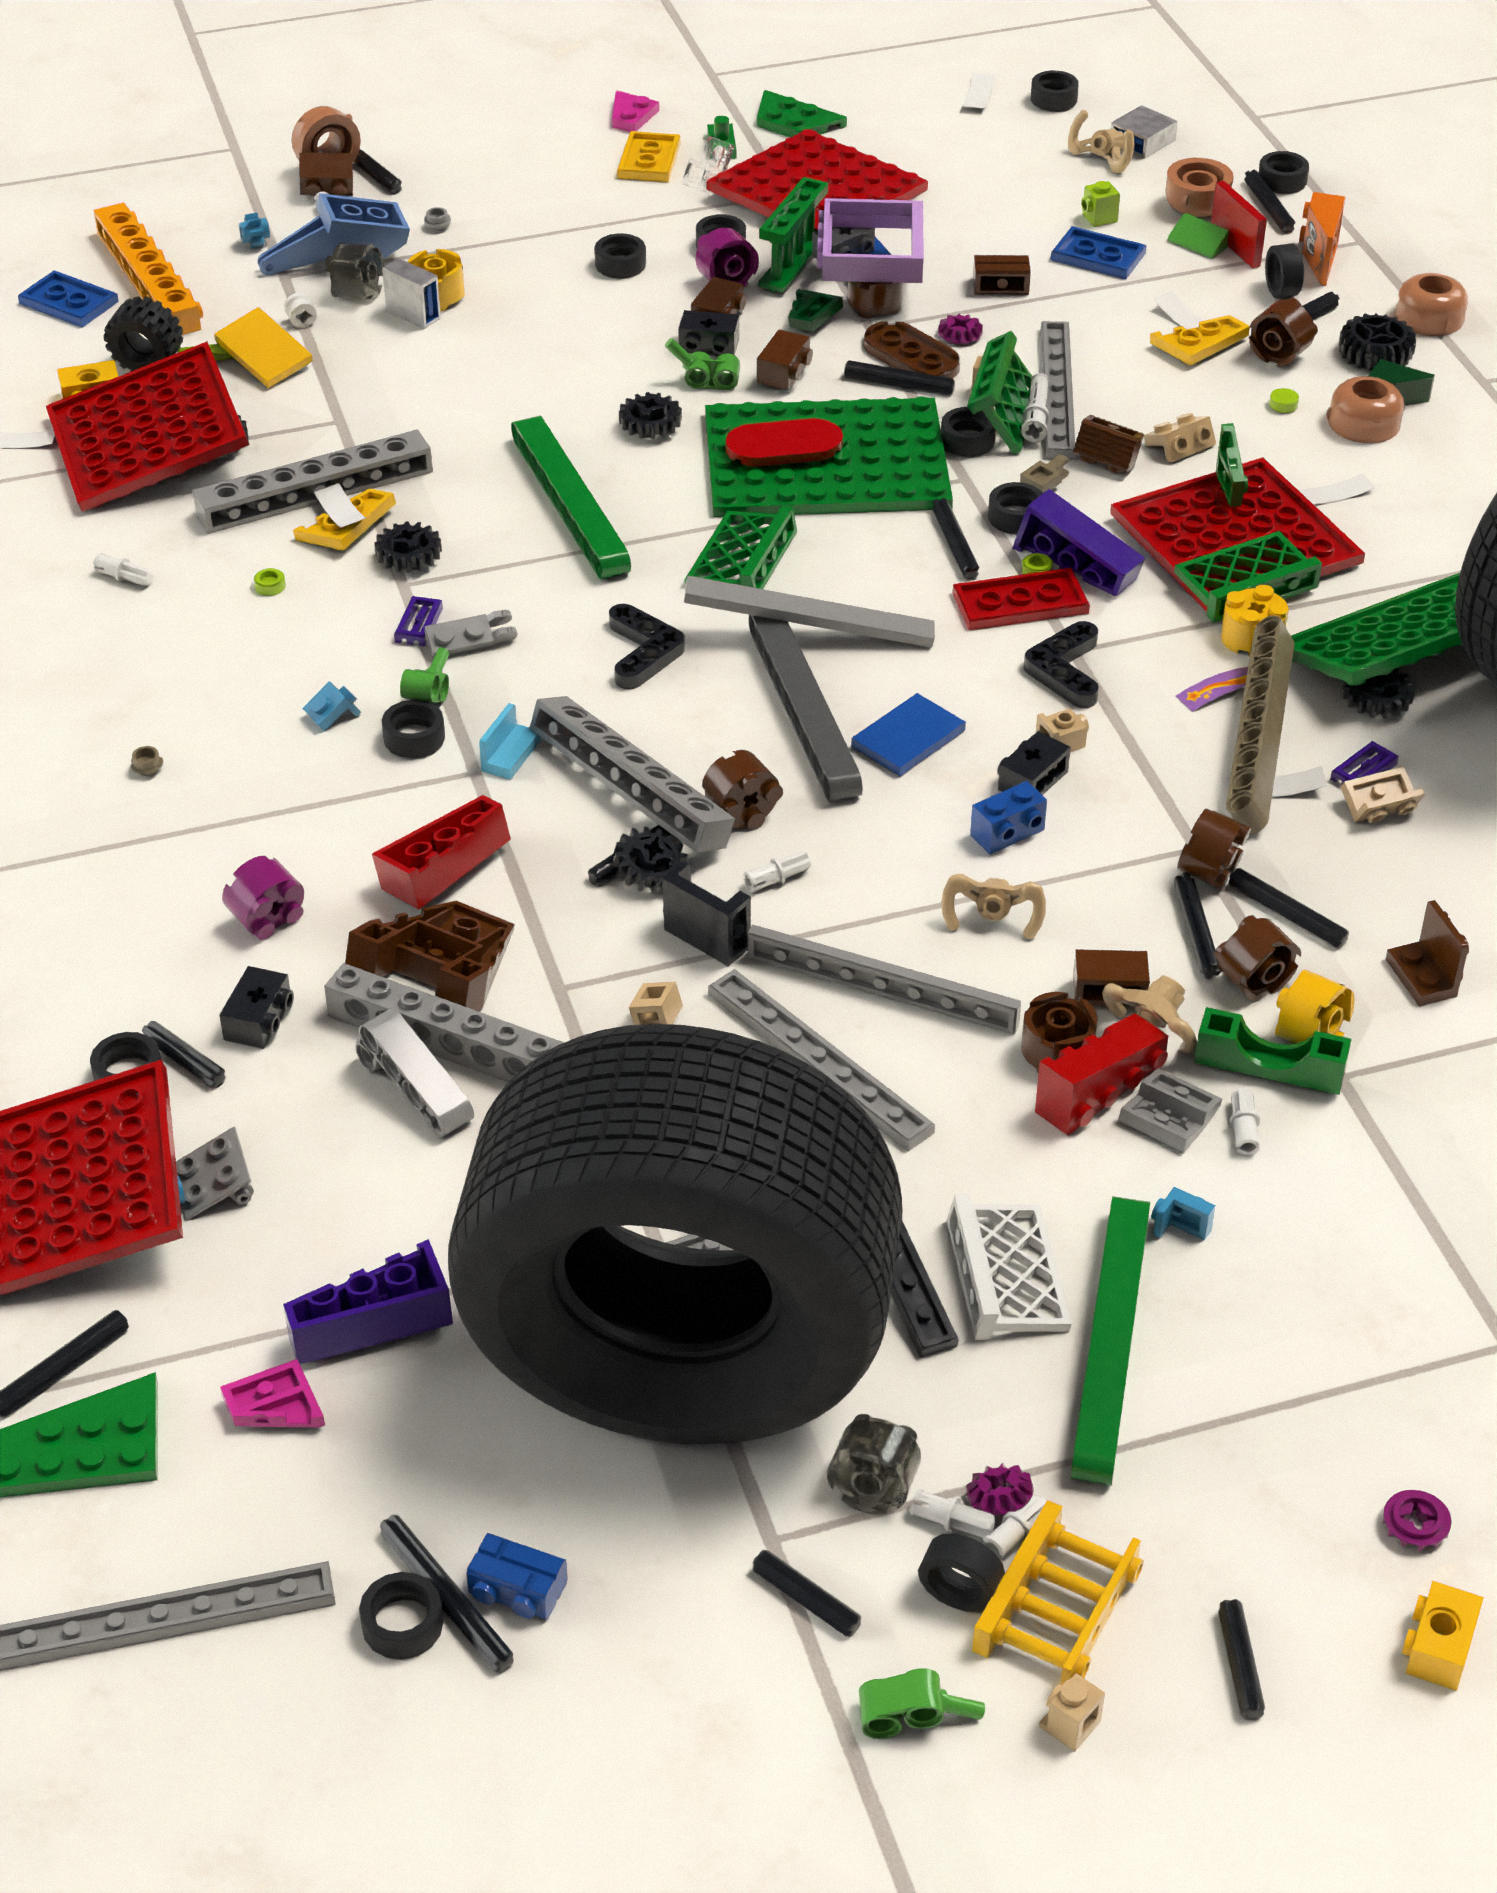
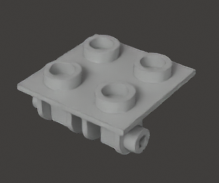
M233 1126L176 1161L177 1175L180 1178L185 1195V1203H182V1207L187 1221L228 1196L237 1201L238 1204H247L251 1201L254 1190L252 1185L249 1184L252 1181L236 1127Z

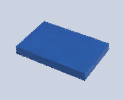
M1071 226L1052 250L1051 260L1127 279L1146 254L1147 245Z
M55 270L18 295L19 304L82 328L119 302L117 293Z
M916 693L851 738V747L898 776H901L964 732L966 721Z

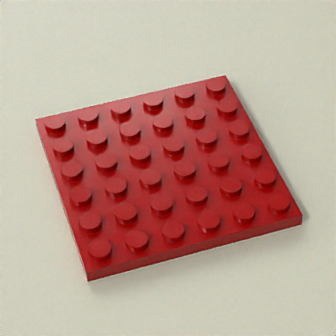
M805 129L801 133L787 138L785 141L771 146L759 154L753 155L751 158L718 173V175L708 179L706 183V190L766 217H770L803 177L827 182L828 193L815 208V231L818 230L819 210H824L825 198L910 200L928 189V180L919 177L916 173L904 171L895 164L883 162L877 159L876 156L864 154L857 151L855 147L838 143L835 139L824 137L811 129Z
M208 341L46 405L77 503L82 512L97 508L103 503L118 497H125L133 491L146 486H152L158 481L173 475L182 474L190 468L209 463L215 458L230 452H237L241 448L250 445Z
M1264 457L1242 463L1244 475L1247 476L1248 492L1243 494L1242 506H1229L1216 472L1111 504L1110 514L1206 612L1208 607L1174 573L1175 565L1280 531L1307 559L1316 556L1322 562L1320 577L1362 564L1365 559V552ZM1277 543L1266 546V548L1283 550ZM1247 553L1239 555L1252 559L1257 558V555ZM1262 556V558H1261L1262 561H1267V562H1272V563H1277V564H1278V561H1279L1278 559H1273V558H1268V557H1263V556ZM1283 561V565L1293 564V562ZM1224 562L1213 564L1228 568L1231 566V564ZM1239 565L1235 567V569L1248 572L1253 570V568ZM1259 569L1257 570L1258 574L1269 572ZM1199 571L1189 572L1190 574L1203 577L1205 574L1204 572ZM1214 574L1209 575V578L1226 581L1227 578ZM1231 578L1230 582L1236 583L1242 580ZM1205 587L1209 593L1215 590L1214 588Z
M162 1059L0 1111V1296L183 1238L167 1068Z

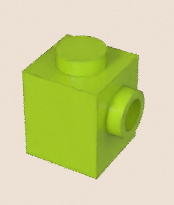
M1098 181L1095 184L1086 185L1084 187V197L1081 199L1083 216L1093 227L1118 222L1120 193L1109 181Z

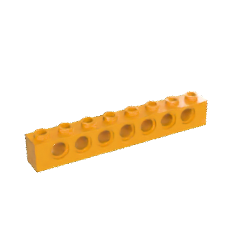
M124 202L93 210L97 234L142 299L149 297L153 302L158 300L164 308L168 307L171 309V314L177 316L180 321L178 326H181L183 329L182 335L201 330L200 319L203 318V311L200 303L195 302L190 289L184 287L181 276L174 273L171 262H166L163 251L156 248L153 237L147 235L143 223L139 224L135 212L130 211Z

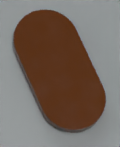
M881 321L871 325L865 331L863 343L865 350L870 355L893 368L952 379L960 371L959 355L955 350L907 323L895 321V325H888V321Z

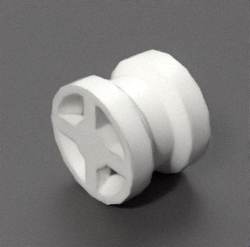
M294 293L285 300L284 311L295 327L306 328L315 322L317 311L307 295L304 293Z

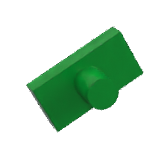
M716 116L714 124H707L711 160L737 159L733 124H729L727 116Z

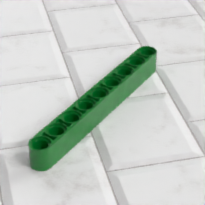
M539 415L512 422L511 432L515 445L599 579L629 573L631 571V560L627 548L542 416Z
M1112 1196L1070 1479L1112 1485L1151 1203L1149 1201Z

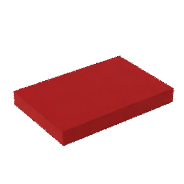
M1224 180L1216 182L1211 223L1229 231L1227 246L1252 269L1260 267L1267 218Z

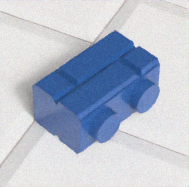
M490 1533L485 1535L478 1548V1553H475L466 1573L468 1593H471L476 1600L486 1605H492L496 1602L511 1607L513 1612L527 1619L536 1616L548 1620L568 1580L566 1559Z

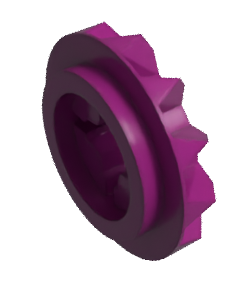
M959 313L957 316L947 315V318L940 320L938 326L940 337L954 344L974 342L983 333V325L979 323V319L971 318L970 314L965 316Z
M1003 1462L998 1468L986 1466L984 1473H973L972 1482L966 1485L967 1498L970 1505L975 1509L993 1515H1004L1021 1509L1031 1500L1034 1493L1030 1473L1022 1472L1019 1465L1007 1468Z
M1404 1490L1388 1499L1384 1507L1382 1523H1385L1388 1528V1536H1396L1400 1539L1402 1547L1407 1544L1416 1545L1419 1551H1421L1425 1546L1430 1545L1437 1548L1444 1538H1448L1452 1519L1446 1505L1436 1496L1421 1490ZM1413 1510H1415L1419 1521L1423 1523L1421 1529H1417L1413 1521H1410Z

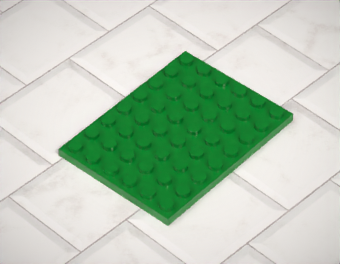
M920 396L903 399L890 397L872 400L867 398L858 400L832 399L829 401L803 400L801 402L774 401L772 403L745 402L742 404L716 403L705 405L713 517H724L727 511L777 514L781 506H793L794 515L932 510L934 506L933 501L936 498L938 500L946 498L953 509V496L935 397L927 398ZM817 418L836 424L843 433L842 449L835 451V456L823 461L751 467L741 464V460L736 458L735 461L730 459L726 453L725 441L727 434L734 428L745 424Z

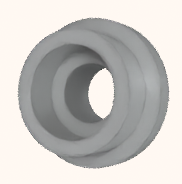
M442 207L430 208L424 217L425 226L434 231L444 230L451 223L450 215Z

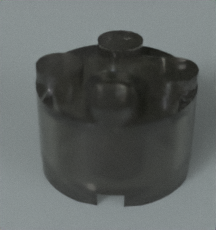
M341 242L335 247L332 256H327L325 263L326 270L330 273L331 294L333 297L358 300H374L378 297L382 289V285H378L379 276H383L382 268L384 267L383 256L379 248L373 247L374 244Z
M858 1414L853 1422L844 1429L828 1466L827 1480L833 1490L834 1486H836L843 1494L841 1500L848 1506L861 1512L885 1514L888 1508L897 1506V1509L900 1508L908 1497L921 1463V1451L916 1442L918 1439L916 1432L911 1427L905 1425L898 1426L884 1419L873 1418L868 1414Z

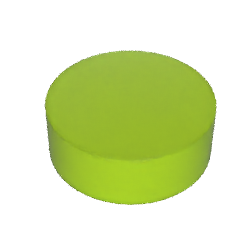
M1278 388L1271 392L1269 406L1274 411L1290 413L1298 408L1299 395L1294 390Z
M1029 554L1022 560V574L1053 570V561L1045 554Z
M267 568L257 572L254 576L256 592L264 596H273L284 591L286 587L284 573L274 568Z

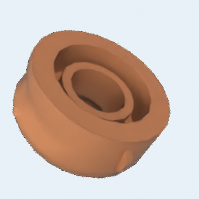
M318 106L305 112L295 124L292 132L291 143L296 158L299 160V152L352 153V161L354 162L360 150L361 138L358 127L352 121L353 117L351 114L345 115L340 110L329 106ZM329 132L326 142L317 147L320 137L324 133Z
M1193 157L1178 160L1167 171L1166 200L1174 210L1181 214L1188 213L1195 217L1212 216L1216 182L1224 180L1232 187L1233 172L1227 165L1213 159Z
M1422 273L1412 276L1400 287L1395 317H1398V321H1406L1407 326L1413 327L1414 333L1426 336H1444L1457 332L1462 328L1468 305V294L1463 285L1456 279L1438 273Z
M1353 377L1338 385L1334 390L1326 416L1329 426L1339 436L1354 442L1379 443L1387 441L1398 434L1405 404L1402 394L1392 383L1377 377Z

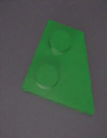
M1233 423L1221 424L1215 470L1230 507L1242 506L1243 494L1248 492V480L1243 472Z

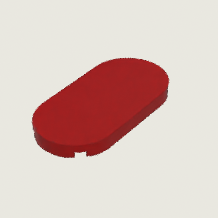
M817 418L745 424L734 428L727 434L725 441L726 453L730 459L735 461L736 458L741 460V464L751 467L823 461L835 456V451L842 449L843 433L836 424Z

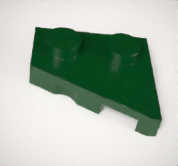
M797 289L796 301H793L792 310L788 316L790 328L800 329L803 332L817 330L820 325L832 318L835 313L843 308L842 297Z

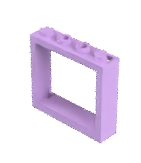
M825 198L824 210H819L817 269L822 270V281L923 282V201ZM832 227L911 229V255L831 254Z

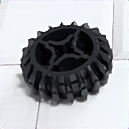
M1364 313L1363 317L1354 316L1353 319L1347 320L1346 325H1343L1339 337V352L1342 353V358L1348 359V364H1356L1358 369L1363 367L1368 371L1373 370L1380 359L1405 366L1408 365L1409 360L1412 359L1415 353L1416 334L1413 332V327L1407 326L1406 321H1398V317L1391 318L1387 314L1382 316L1377 313L1374 315Z

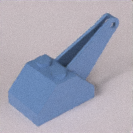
M319 193L316 205L319 216L259 255L257 263L261 272L266 276L342 255L345 256L348 262L355 265H375L407 244L410 228L397 202Z

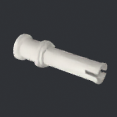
M1036 373L1032 376L1029 405L1023 412L1024 423L1021 427V434L1024 439L1030 442H1039L1047 435L1046 423L1049 419V411L1046 408L1050 380H1047L1048 376L1044 373Z

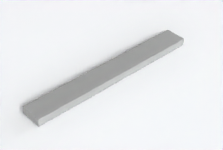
M1041 321L1042 373L1048 376L1047 380H1050L1046 402L1049 419L1046 423L1048 430L1045 437V458L1053 459L1056 455L1062 454L1070 460H1075V453H1073L1075 447L1069 322Z
M687 576L684 603L933 647L935 639L934 620Z
M752 924L748 931V958L1011 1034H1016L1019 1028L1021 1000Z
M737 970L730 971L708 985L709 996L774 1047L808 1063L832 1079L865 1110L877 1128L905 1150L910 1151L935 1133V1124Z
M329 1561L0 1625V1671L336 1605Z

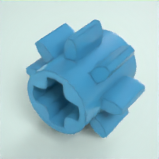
M257 212L245 214L244 222L238 223L242 242H250L251 248L264 246L265 239L270 238L267 219L259 218Z

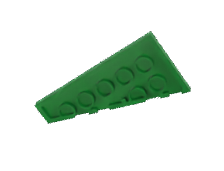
M156 1372L1 1428L0 1497L158 1480V1379Z

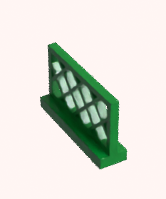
M1011 330L987 342L967 406L973 414L983 411L1011 452L1016 454L1021 451L1024 442L1021 427L1024 423V409L1029 405L1032 375L1014 351L1017 337Z
M781 506L777 514L727 511L687 576L764 589L797 533L793 506ZM732 522H739V523H741V524L736 525V526H734V527H731V526H730ZM765 524H768V525H769V526L764 527V528H761V529L758 528L759 526H762V525H765ZM749 530L752 531L751 533L746 534V535H744V536H741V537L739 536V534H742V533L747 532V531H749ZM729 538H732V539H733V540L728 541V542L723 543V544H720V543H719V542L724 541V540L729 539ZM760 540V542L751 546L747 545L754 541ZM736 548H741V550L736 551L734 553H728L729 551L734 550ZM716 556H722L721 558H718L711 562L709 561V559L714 558ZM750 557L747 561H744L739 564L737 563V561ZM729 564H730V566H731V567H729V568H727V569H724V570H722V571H718V570H717V569L722 568V567H724V566H727V565H729ZM709 572L712 574L706 577H699ZM738 574L740 576L738 580L727 579Z
M1280 531L1177 564L1175 565L1174 573L1208 607L1207 617L1215 623L1223 620L1225 602L1229 592H1239L1245 589L1256 588L1258 585H1268L1274 589L1275 594L1286 599L1318 588L1322 562L1316 556L1307 559ZM1277 543L1283 550L1266 548V546ZM1247 553L1257 555V558L1252 559L1239 555ZM1262 556H1263V557L1278 559L1279 561H1278V564H1277V563L1262 561L1261 558H1262ZM1283 561L1293 562V564L1283 565ZM1224 562L1231 564V566L1228 568L1213 564ZM1239 565L1253 568V570L1248 572L1235 569V567ZM1259 569L1269 572L1258 574L1257 570ZM1199 571L1204 572L1205 574L1203 577L1190 574L1189 572ZM1214 574L1227 578L1226 581L1209 578V575ZM1231 578L1242 580L1236 583L1230 582ZM1205 587L1214 588L1215 590L1209 593Z

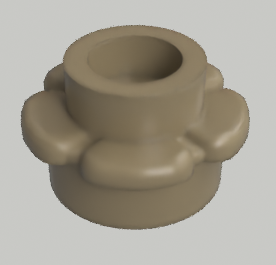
M142 746L132 753L131 769L143 776H151L158 771V768L163 766L164 761L162 757H159V752L155 747Z

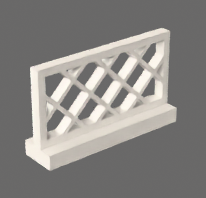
M954 1194L946 1221L974 1339L990 1340L993 1331L1069 1332L1072 1322L1041 1206L972 1204L970 1195ZM977 1217H988L998 1225L991 1231L979 1223ZM1015 1218H1032L1034 1227L1027 1231L1013 1220ZM1006 1229L1020 1238V1240L1015 1245H1012L1000 1237L999 1234ZM991 1243L1006 1254L998 1260L987 1253L985 1247ZM1026 1244L1041 1252V1257L1037 1261L1021 1251ZM1012 1258L1028 1268L1022 1276L1006 1265ZM997 1273L1014 1283L1007 1291L993 1282L992 1278ZM1035 1273L1049 1282V1287L1045 1291L1029 1281ZM1020 1288L1036 1298L1030 1306L1014 1296ZM1006 1303L1021 1313L1018 1318L1002 1317L1000 1308ZM1042 1304H1045L1057 1313L1058 1318H1046L1036 1310Z

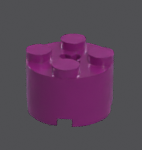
M719 228L699 238L695 257L699 272L708 281L712 280V277L741 283L745 288L749 284L748 280L752 274H756L759 267V256L756 249L732 228Z
M266 855L248 860L233 873L236 879L229 887L226 883L223 889L222 901L225 907L251 934L260 940L269 938L275 928L286 922L289 924L295 923L304 913V909L301 907L304 900L302 884L274 857L269 859Z

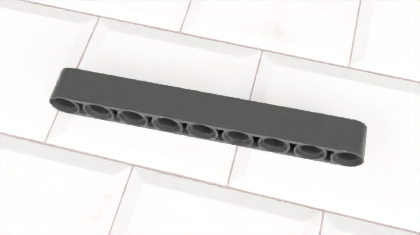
M749 615L748 621L752 639L827 801L861 796L863 785L859 769L789 623Z

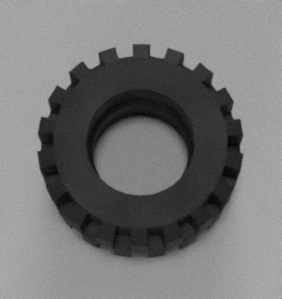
M140 296L134 297L132 300L129 298L120 305L105 326V334L103 335L104 341L107 342L105 347L107 351L112 353V359L121 363L119 366L123 369H130V372L174 355L183 343V337L181 336L183 329L181 326H178L180 321L177 316H173L171 314L172 310L168 307L164 308L158 300L153 302L149 297H145L142 300Z

